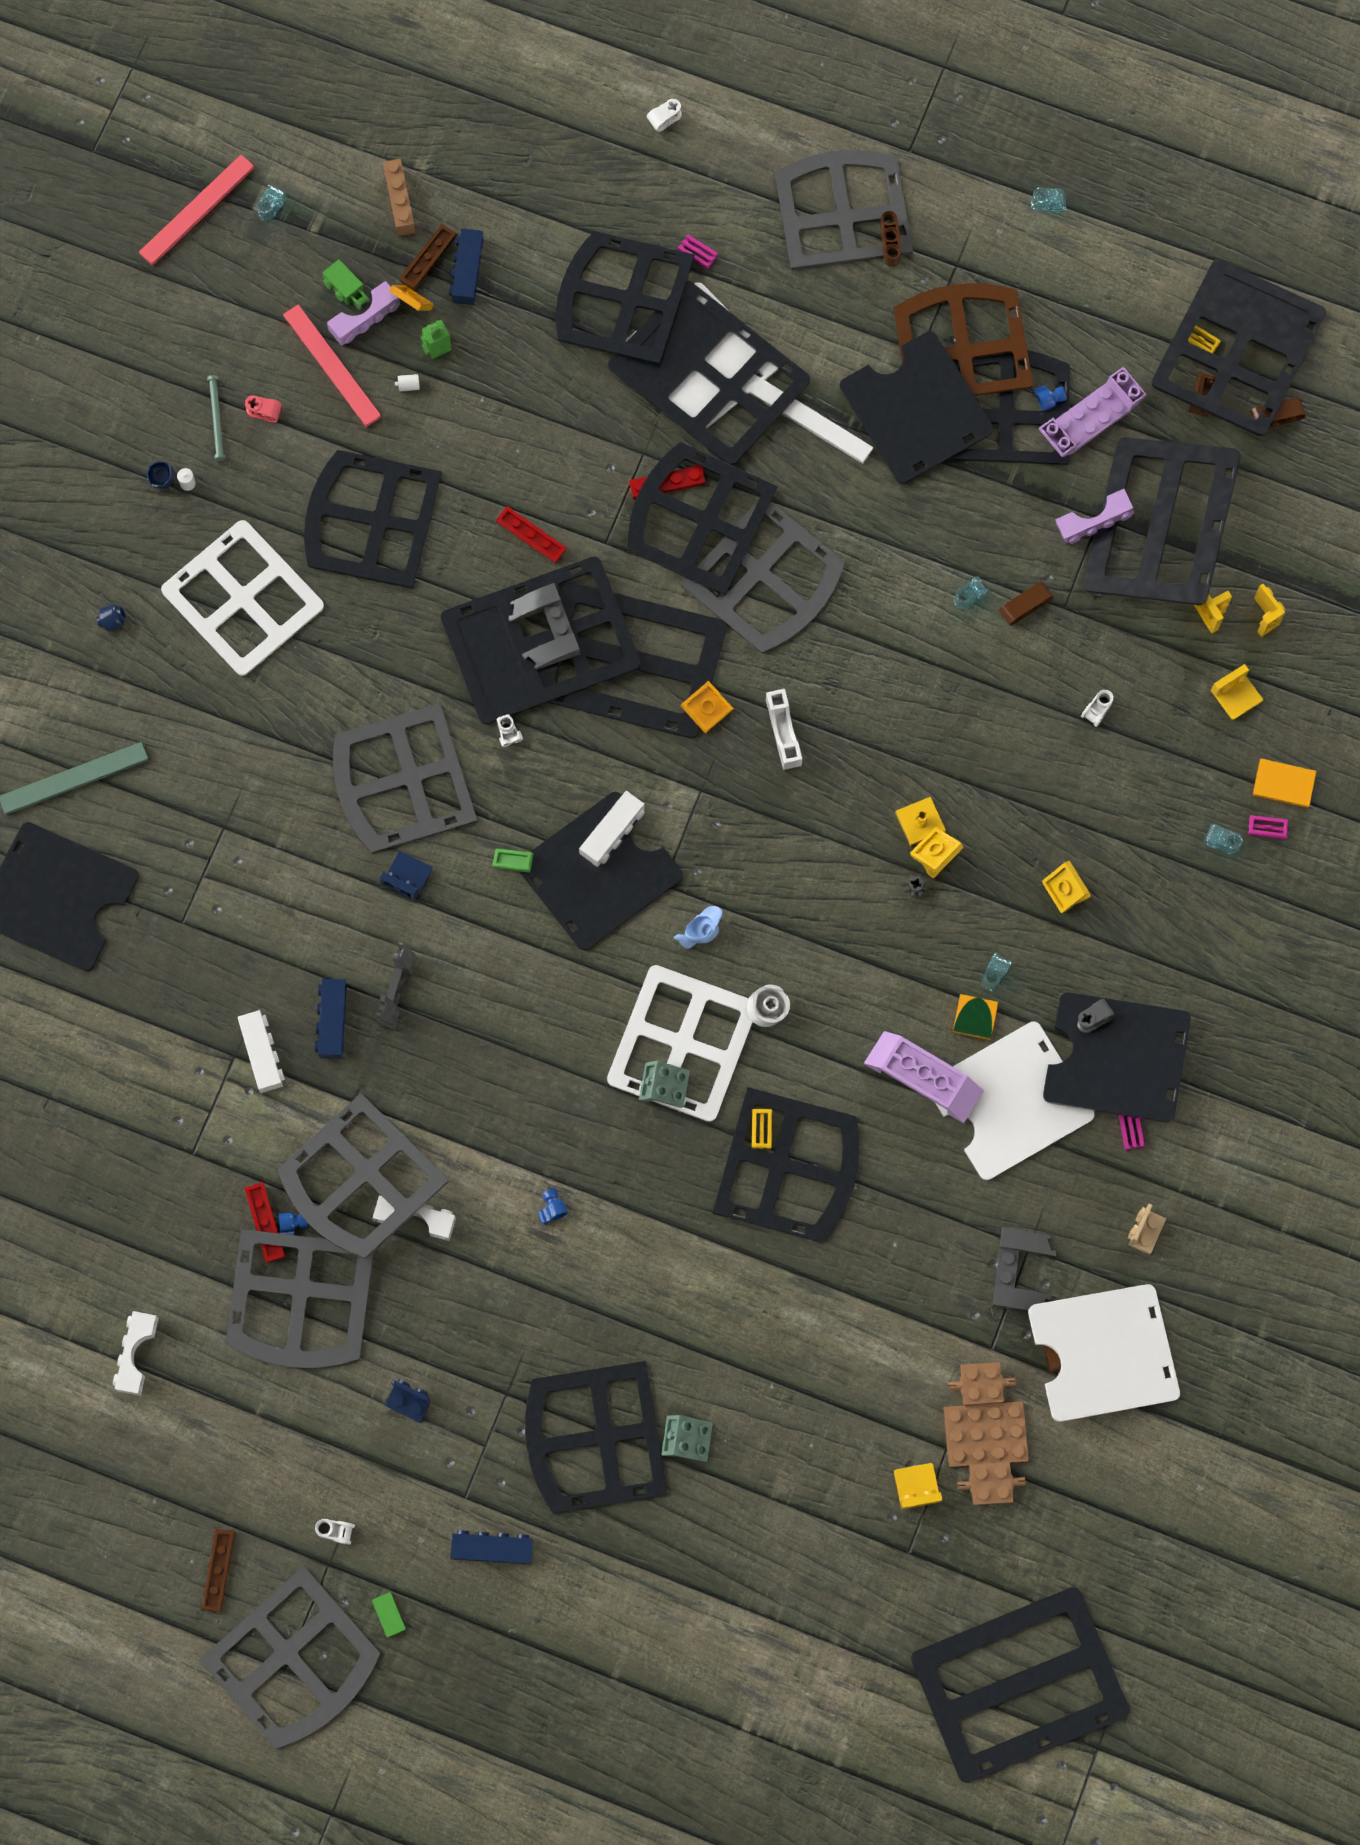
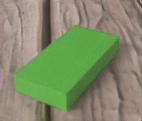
M496 848L492 867L494 869L530 873L534 854L532 852Z
M391 1592L372 1599L387 1638L406 1630Z

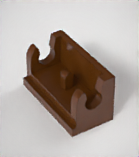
M1199 372L1194 392L1207 396L1216 377ZM1190 405L1188 412L1206 417L1209 415V413Z

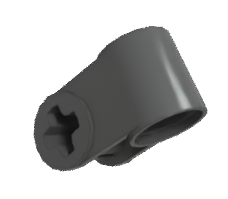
M1101 999L1079 1014L1078 1029L1081 1032L1089 1033L1100 1025L1109 1022L1115 1014L1105 999Z

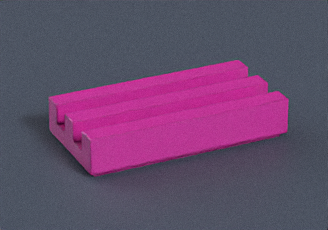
M688 234L678 247V251L691 253L685 249L686 246L697 255L708 260L707 263L696 255L694 258L696 263L706 269L711 266L718 256L716 251Z
M1250 815L1248 835L1286 840L1288 820ZM1254 821H1256V822H1264V823L1281 824V825H1284V826H1283V827H1277V826H1271V825H1260V824H1254ZM1253 829L1279 831V832H1283V833L1259 831V830H1253Z
M1118 1115L1124 1149L1144 1147L1140 1118L1134 1117L1139 1141L1136 1144L1132 1117L1127 1116L1132 1145H1129L1123 1115Z

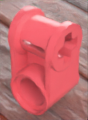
M252 395L246 399L245 406L246 412L250 417L277 423L282 403L274 399Z

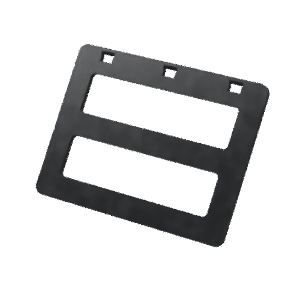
M1123 437L1117 443L1100 514L1106 507L1107 496L1122 489L1126 491L1132 462L1135 457L1165 460L1138 576L1136 579L1105 575L1118 521H1116L1113 526L1109 528L1103 527L1095 533L1083 587L1087 592L1203 605L1208 599L1241 454L1235 448ZM1190 462L1215 465V473L1189 582L1186 585L1157 582L1184 464ZM1227 469L1232 470L1230 479L1225 478ZM1214 522H1220L1218 531L1213 530ZM1202 575H1208L1206 584L1200 583Z
M573 582L563 584L561 595L571 619L577 604L602 610L605 608L597 588ZM614 593L622 615L705 636L697 665L637 651L641 663L637 671L689 683L692 686L689 697L708 681L712 684L727 630V624L724 620ZM578 636L586 658L609 664L624 658L620 646ZM559 662L538 669V674L544 687L558 683L555 681ZM586 689L565 696L564 701L556 699L548 702L686 738H695L700 729L686 712L678 713ZM610 709L621 710V715L609 713ZM667 722L678 724L677 730L666 727Z
M1075 1587L1068 1588L913 1652L911 1655V1662L959 1779L964 1783L974 1781L1126 1718L1130 1712L1081 1592ZM1059 1614H1068L1080 1642L1079 1648L956 1699L949 1700L935 1669L937 1664ZM1085 1667H1089L1092 1670L1103 1697L1101 1702L976 1754L969 1752L958 1725L960 1719ZM1106 1713L1109 1719L1097 1723L1095 1716ZM1048 1736L1051 1743L1039 1747L1037 1740ZM990 1760L993 1767L981 1772L979 1764Z

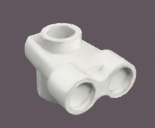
M510 715L497 718L501 735L499 740L502 747H507L523 740L521 732L517 731Z

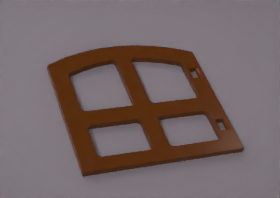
M986 283L955 284L920 293L893 307L902 363L903 352L901 346L913 340L909 317L929 307L947 302L950 306L956 345L946 347L945 350L952 361L959 363L960 373L973 395L980 396L1033 388L1017 289ZM964 299H978L1004 303L1010 337L994 341L969 343L962 301ZM1015 309L1016 317L1010 318L1009 310ZM1012 353L1014 355L1016 378L985 383L975 382L973 358ZM1024 360L1025 369L1019 370L1018 361Z

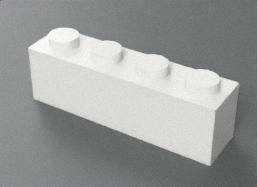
M625 791L579 848L580 854L597 867L601 863L604 864L610 857V851L620 845L622 836L630 833L636 819L639 821L644 815V803L628 791Z
M260 1010L238 1016L260 1093L283 1087L281 1081L285 1079L282 1069L278 1070L276 1063L279 1062L277 1052L272 1051L271 1045L274 1044L272 1034H267L266 1026H269L266 1015L262 1016Z

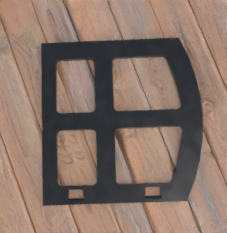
M594 231L574 255L561 283L556 308L558 341L660 365L695 254ZM611 241L621 243L620 247L610 245ZM600 248L638 257L626 290L580 279L585 268ZM667 253L675 256L674 259L664 258V254ZM653 260L679 266L670 297L667 300L642 294ZM579 293L622 304L612 337L607 338L573 329L572 311L575 294ZM637 308L664 314L654 346L651 348L626 342Z
M1027 350L1031 368L1042 370L1055 376V389L1058 388V383H1065L1064 391L1067 400L1056 402L1054 411L1015 410L1013 408V391L1000 392V408H982L992 424L999 425V448L997 450L965 449L948 460L1068 465V455L1062 457L1055 448L1053 452L1013 450L1012 428L1013 425L1042 426L1052 418L1056 420L1069 410L1070 364L1052 356ZM1012 353L972 359L973 367L999 364L1001 367L1000 380L1014 378L1015 361ZM1024 360L1018 361V365L1025 366ZM953 361L958 371H960L959 363Z
M680 442L656 464L639 491L630 517L627 551L722 595H726L778 486ZM695 455L706 459L704 464L694 460ZM685 460L720 476L718 485L705 510H700L659 490V487L671 472ZM747 479L757 482L756 488L747 484ZM734 484L741 485L760 494V499L744 529L718 517ZM651 504H656L697 524L681 558H677L644 542L645 524ZM711 531H715L737 542V546L722 576L714 575L695 565Z
M337 450L319 475L307 507L304 545L308 567L413 589L442 471ZM355 459L366 461L365 465L354 464ZM345 467L384 475L377 506L374 511L326 501L336 479ZM411 470L421 472V476H411ZM400 478L427 484L417 520L390 515L397 482ZM323 516L371 526L362 562H354L322 554L320 529ZM387 529L414 535L405 571L377 566L384 534Z
M747 1087L713 1214L822 1243L842 1216L855 1183L859 1158V1133L856 1116ZM755 1106L784 1113L776 1148L773 1153L752 1149L744 1145L752 1116V1109ZM799 1118L810 1119L841 1129L842 1162L840 1171L822 1168L789 1158ZM740 1161L757 1164L769 1169L758 1209L729 1201ZM785 1173L835 1186L834 1194L816 1224L812 1225L774 1214V1207ZM735 1208L746 1210V1217L733 1214ZM793 1225L805 1226L804 1233L792 1230Z
M646 1361L532 1379L525 1413L526 1447L536 1484L553 1514L667 1495ZM636 1379L643 1421L637 1424L613 1427L610 1420L605 1385L608 1382ZM589 1386L592 1395L596 1429L594 1431L543 1438L542 1418L546 1394L553 1391ZM644 1437L647 1441L652 1481L622 1486L620 1484L614 1445L617 1441ZM598 1445L602 1459L605 1489L562 1496L551 1475L545 1455L549 1452ZM645 1487V1494L633 1495V1488ZM584 1497V1504L572 1505V1498Z

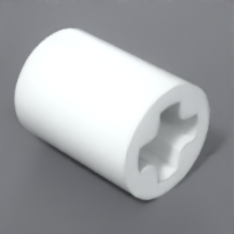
M418 374L398 376V382H395V386H399V392L420 390Z
M187 468L181 469L177 474L180 487L186 491L192 490L196 484L192 471Z

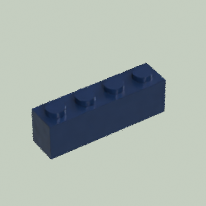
M461 228V234L457 235L456 246H459L458 252L455 251L454 253L456 268H452L451 275L454 283L449 288V296H452L453 303L475 305L484 235L481 230Z
M322 979V984L318 986V996H321V1003L317 1004V1015H320V1022L316 1023V1034H319V1041H315V1052L318 1053L319 1058L343 1059L347 982L345 979Z
M457 1530V1534L452 1533L450 1558L453 1560L532 1565L533 1539H529V1535L517 1534V1538L509 1537L508 1533H497V1536H489V1532H477V1535H469V1531Z

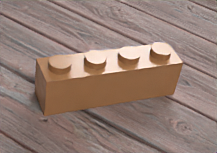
M401 159L385 161L383 166L397 236L415 234Z

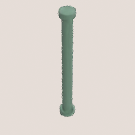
M211 375L207 377V382L210 384L216 449L214 458L215 461L220 462L226 460V456L223 454L217 382L219 380L218 376Z

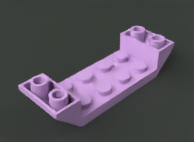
M1122 367L1109 377L1107 383L1056 420L1052 418L1039 427V430L1056 451L1064 457L1073 454L1127 415L1147 394L1127 370Z
M883 1032L864 1062L866 1066L878 1073L885 1072L947 1109L948 1115L963 1124L984 1092L966 1074L904 1037L889 1032Z

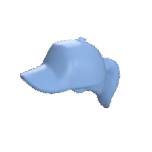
M716 906L707 907L686 926L685 935L677 934L674 936V939L678 940L686 949L691 948L696 943L703 944L712 941L719 933L718 923L723 914L722 909Z

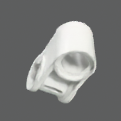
M670 99L659 107L652 109L647 114V119L657 132H661L681 118V104L676 99Z
M1108 690L1098 692L1093 701L1083 711L1081 717L1087 718L1097 727L1112 705L1113 694ZM1105 697L1109 702L1103 704L1099 699Z
M321 1519L316 1523L315 1531L319 1537L351 1545L350 1537L355 1524ZM321 1524H329L330 1531L327 1534L319 1532Z

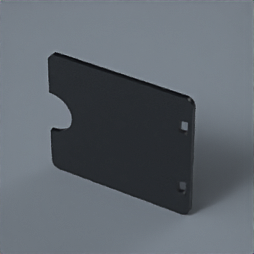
M932 331L925 332L901 346L903 363L894 373L881 374L867 365L840 381V390L895 480L900 484L911 481L993 433V425L939 338ZM972 434L974 439L965 444L963 438ZM923 462L925 467L915 471L914 466Z
M619 792L610 793L533 849L531 852L534 856L530 873L519 871L581 950L591 948L679 883L683 878L682 870L664 847L654 851H645L638 848L632 841V830L628 835L624 834L622 836L620 845L616 849H612L608 860L604 864L601 863L598 867L580 854L579 848L622 796ZM534 876H537L542 882L538 887L531 880ZM571 921L578 928L574 933L566 925Z
M26 822L20 827L0 866V934L82 971H89L93 968L107 941L106 938L97 932L95 917L99 910L107 905H125L138 880V872L128 865L33 823ZM21 842L24 844L21 852H14L18 843Z
M1069 992L1063 993L1059 1001L1055 1029L1069 1036L1073 1044V1050L1065 1061L1058 1064H1048L1043 1091L1044 1101L1050 1104L1165 1123L1173 1121L1191 1022L1190 1014L1186 1011ZM1105 999L1115 1016L1109 1022L1100 1025L1089 1033L1081 1032L1077 1026L1079 1014L1097 1001ZM1177 1033H1184L1182 1044L1175 1042ZM1167 1090H1174L1172 1101L1166 1099Z

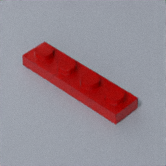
M695 466L672 471L659 487V490L663 493L705 485L703 470L701 467ZM647 477L629 480L633 500L637 498Z
M508 506L496 519V523L554 564L558 562L567 550V547Z
M261 1182L245 1187L256 1230L278 1233L264 1183ZM261 1244L266 1263L285 1258L282 1246Z

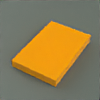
M1260 759L1252 796L1309 808L1316 771Z

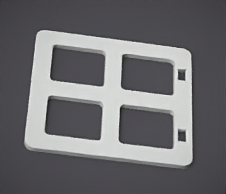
M244 520L238 521L161 587L162 594L240 676L250 673L324 608L323 601L255 529ZM231 535L233 540L225 546L223 541ZM242 538L269 564L262 573L246 586H241L217 561L218 557ZM203 570H207L231 596L224 605L208 618H203L179 592L181 588ZM187 572L189 577L181 582L179 578ZM278 577H281L306 603L301 610L283 625H278L254 600L258 593ZM240 609L245 610L268 635L261 644L243 658L216 632L220 625Z
M658 965L650 967L607 1076L609 1085L640 1096L642 1081L625 1075L624 1071L637 1037H647L672 1047L667 1064L681 1068L686 1054L690 1053L718 1063L721 1066L707 1103L703 1104L685 1097L684 1106L686 1102L697 1105L695 1111L685 1107H675L656 1100L653 1101L708 1122L714 1121L718 1115L752 1025V1021L749 1020L747 1013V1001L749 998ZM659 983L692 994L691 1002L681 1028L677 1033L647 1023L644 1020ZM707 1001H713L741 1013L727 1050H721L693 1039ZM632 1081L640 1084L639 1090L628 1087L629 1082Z

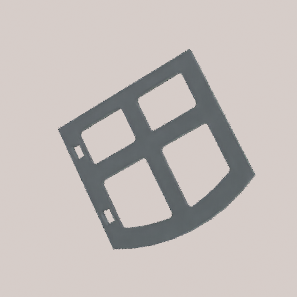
M862 150L832 151L801 159L775 172L791 270L882 258V246L856 247L853 224L879 221L885 211L895 212L898 218V227L904 226L905 235H900L901 255L913 254L896 156ZM860 166L883 170L885 172L890 204L851 209L848 202L843 167ZM822 169H829L836 211L797 216L790 183L807 174ZM895 176L896 184L890 185L889 177ZM833 226L840 228L843 245L842 251L814 255L802 254L799 237L800 231Z
M770 502L765 516L781 528L784 533L760 559H755L746 552L740 565L747 570V573L724 598H717L703 585L688 578L680 584L683 589L719 619L724 620L731 629L760 653L767 652L790 640L819 614L833 594L845 564L842 559L772 502ZM757 503L735 526L741 529L747 526ZM774 512L783 518L780 522L772 517ZM724 537L697 567L709 572L725 554L730 557L732 556L737 546L736 541ZM794 543H799L826 565L824 575L810 600H804L770 571L772 566ZM818 548L827 554L824 558L816 553ZM758 582H762L797 611V614L766 634L759 633L733 611V608Z
M440 703L335 734L333 770L338 797L352 829L371 853L478 822ZM432 721L435 723L445 758L418 767L415 765L405 730ZM387 734L391 735L402 771L353 786L350 776V747L354 744ZM449 773L455 786L461 810L435 819L431 816L421 783L425 779ZM406 786L409 790L418 823L390 833L378 835L363 815L357 803L358 800ZM453 817L456 818V823L450 825L445 824L444 820ZM399 834L400 840L389 843L388 837Z
M361 1093L278 1168L282 1184L290 1200L307 1223L335 1246L364 1259L370 1256L450 1182ZM351 1111L353 1115L344 1122L341 1118ZM360 1114H365L390 1138V1141L371 1159H365L341 1135V1132ZM326 1145H331L356 1172L321 1205L315 1206L305 1192L297 1172ZM306 1152L308 1156L301 1163L296 1160ZM399 1152H404L429 1177L428 1181L409 1198H405L380 1173V1169ZM365 1183H369L394 1208V1212L365 1239H361L338 1227L328 1218Z
M241 1229L226 1344L255 1359L295 1368L330 1367L360 1359L373 1253L366 1259L357 1256L353 1286L311 1282L310 1272L314 1251L351 1253L335 1246L327 1239ZM256 1244L298 1248L299 1254L295 1278L283 1279L252 1275L251 1267L254 1246ZM244 1250L250 1251L249 1263H242ZM250 1290L292 1295L287 1344L284 1349L259 1342L243 1333L247 1297ZM309 1297L351 1302L346 1345L319 1351L301 1350L306 1302ZM235 1311L242 1312L240 1324H234Z
M303 1566L206 1653L200 1661L277 1749L311 1735L335 1718L364 1686L381 1653ZM298 1587H302L320 1607V1611L290 1639L285 1640L268 1621L267 1616ZM330 1623H334L360 1653V1657L352 1672L336 1693H331L299 1656V1651ZM252 1629H257L272 1646L274 1653L245 1680L240 1682L224 1665L221 1658ZM283 1665H288L319 1700L321 1706L297 1722L279 1728L253 1698V1693ZM222 1668L230 1676L226 1682L217 1673ZM263 1716L271 1723L267 1729L258 1720Z

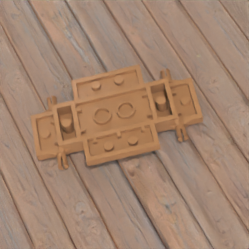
M1000 1362L960 1365L959 1382H948V1391L960 1390L963 1406L943 1407L949 1468L969 1466V1481L957 1482V1490L969 1489L973 1505L1013 1503L1014 1486H1025L1026 1482H1017L1025 1481V1477L1013 1478L1010 1471V1463L1029 1461L1023 1401L1003 1403L1004 1386H1016V1382H1013L1016 1379L1015 1377L1003 1378Z

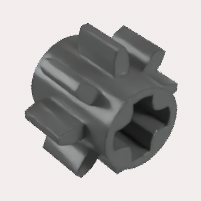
M920 874L917 877L910 875V881H904V885L908 886L904 892H909L911 898L916 895L921 898V891H927V888L923 886L927 880H922ZM915 883L918 884L917 889L913 888Z

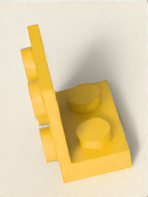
M1264 584L1259 586L1254 597L1266 613L1263 615V620L1259 623L1260 626L1257 631L1261 637L1278 627L1286 613L1282 603L1276 601L1271 589L1265 587Z
M1245 664L1214 683L1211 689L1213 695L1232 720L1263 701V698L1246 677L1249 669Z
M933 1463L894 1470L901 1510L940 1503L942 1501L941 1492L938 1491Z

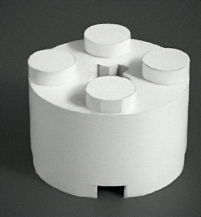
M765 985L752 993L747 1001L749 1020L759 1026L770 1027L784 1019L790 1010V1000L783 992L784 990L776 985Z

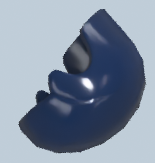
M165 461L154 462L147 470V481L157 489L169 487L175 479L172 466Z

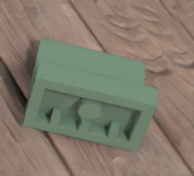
M661 1061L645 1063L639 1100L643 1102L656 1100L683 1108L690 1071Z
M681 1415L667 1416L661 1455L667 1457L679 1456L707 1462L712 1422Z

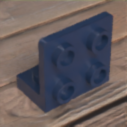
M399 851L388 872L383 871L380 877L381 884L416 901L433 868Z
M401 1379L398 1382L393 1380L391 1383L393 1389L385 1406L421 1424L431 1404L429 1395L420 1388H417L416 1391L411 1389L410 1384Z

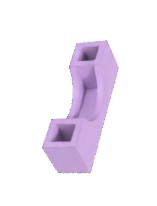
M386 281L371 291L372 304L365 313L350 316L341 312L327 322L328 330L341 346L353 341L359 333L366 332L369 326L380 322L386 314L394 312L399 307V298L389 292L391 287Z
M1122 489L1107 496L1106 507L1097 517L1085 519L1071 512L1055 520L1065 544H1073L1085 535L1091 536L1095 534L1098 529L1113 526L1114 522L1118 520L1124 521L1129 519L1134 514V510L1125 489Z

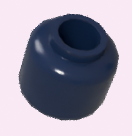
M111 604L99 610L97 623L106 631H112L124 625L126 614L121 606Z

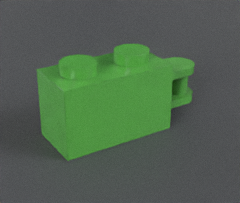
M337 260L323 272V283L328 289L332 288L335 291V296L340 302L344 301L347 305L353 303L359 310L364 303L370 302L369 298L364 294L363 284L340 260Z
M438 320L422 329V337L420 338L426 355L429 354L434 359L452 350L450 335L442 320Z

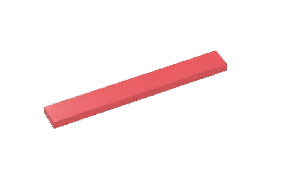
M240 155L139 251V254L153 266L255 169L254 165Z
M297 305L284 313V318L364 426L367 428L381 418L380 413L301 307Z

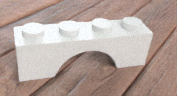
M785 689L767 692L766 703L782 768L785 770L802 766V756L793 731Z
M382 1196L378 1198L373 1215V1220L378 1223H382L394 1212V1208ZM425 1204L413 1215L427 1223L430 1236L450 1241L456 1220L455 1215H452V1211L441 1209V1212L433 1210V1206Z
M133 1311L132 1316L128 1317L126 1325L129 1328L128 1334L124 1335L122 1341L124 1351L123 1355H119L117 1366H120L118 1374H115L113 1379V1386H115L116 1391L141 1396L145 1376L135 1367L134 1353L143 1341L155 1337L159 1319L156 1315Z

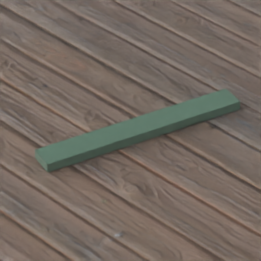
M140 742L0 796V803L5 815H8L149 760L143 744Z

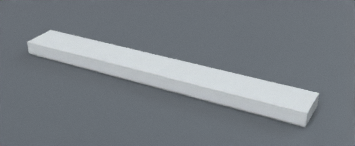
M754 375L749 380L750 382L758 383L750 391V395L768 406H771L783 393V391L757 375ZM796 399L782 413L862 464L873 450V447Z

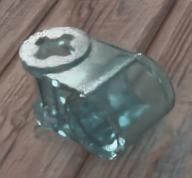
M272 184L268 185L264 194L257 202L258 217L263 221L271 220L278 209L284 204L287 193Z
M1037 188L1033 192V198L1030 202L1031 207L1036 211L1062 212L1066 209V191L1062 188Z
M979 576L973 578L957 590L954 598L956 608L960 610L967 609L990 593V590L986 589L980 581L981 578ZM964 596L967 598V600L962 601L959 599V597Z
M1211 824L1204 839V844L1228 854H1236L1240 850L1243 840L1240 834L1227 830L1222 826Z
M995 952L982 978L983 988L988 991L995 990L1009 969L1012 960H1006ZM987 977L995 978L996 982L989 983Z

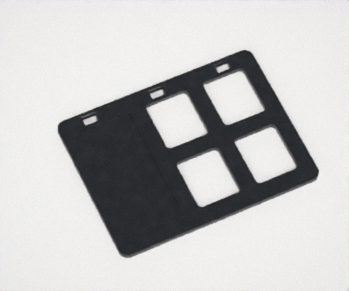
M1214 260L1168 347L1151 384L1153 388L1252 434L1264 436L1325 316L1326 310L1317 303L1222 260ZM1199 319H1204L1237 335L1226 358L1218 357L1188 342ZM1308 323L1315 324L1312 331L1306 329ZM1249 342H1254L1287 358L1277 381H1271L1238 365ZM1180 356L1191 359L1218 373L1207 396H1202L1169 380V376ZM1287 366L1293 368L1291 374L1285 372ZM1231 379L1268 395V399L1258 419H1252L1220 404L1219 400ZM1266 409L1272 411L1269 418L1263 416Z
M691 281L686 283L660 365L616 354L608 362V368L611 372L718 458L730 465L736 464L810 384V375ZM699 295L707 300L705 304L697 299ZM655 311L627 342L649 348L653 347L664 314ZM742 329L750 334L748 338L740 334ZM732 332L756 352L729 379L705 361V358L728 333ZM766 362H770L793 380L791 385L769 408H764L742 390L745 384ZM785 363L794 369L791 373L783 368ZM693 371L700 373L720 390L696 417H691L669 399V396ZM730 401H735L757 419L753 426L733 447H728L706 429V426Z
M598 557L584 559L452 607L441 614V621L480 722L485 725L496 722L499 717L521 713L637 670L641 664L601 560ZM580 567L582 572L571 575L570 570ZM591 574L605 608L596 613L572 620L559 590V585ZM555 583L565 614L579 646L580 654L571 657L577 673L575 677L544 687L538 671L534 668V661L530 657L524 660L522 654L555 640L553 633L549 629L533 636L525 637L518 620L510 623L509 616L513 615L514 611L511 606L512 601L539 588ZM526 587L527 592L519 595L516 594L515 590ZM472 606V612L462 615L461 610ZM610 623L624 658L592 670L586 659L578 634Z

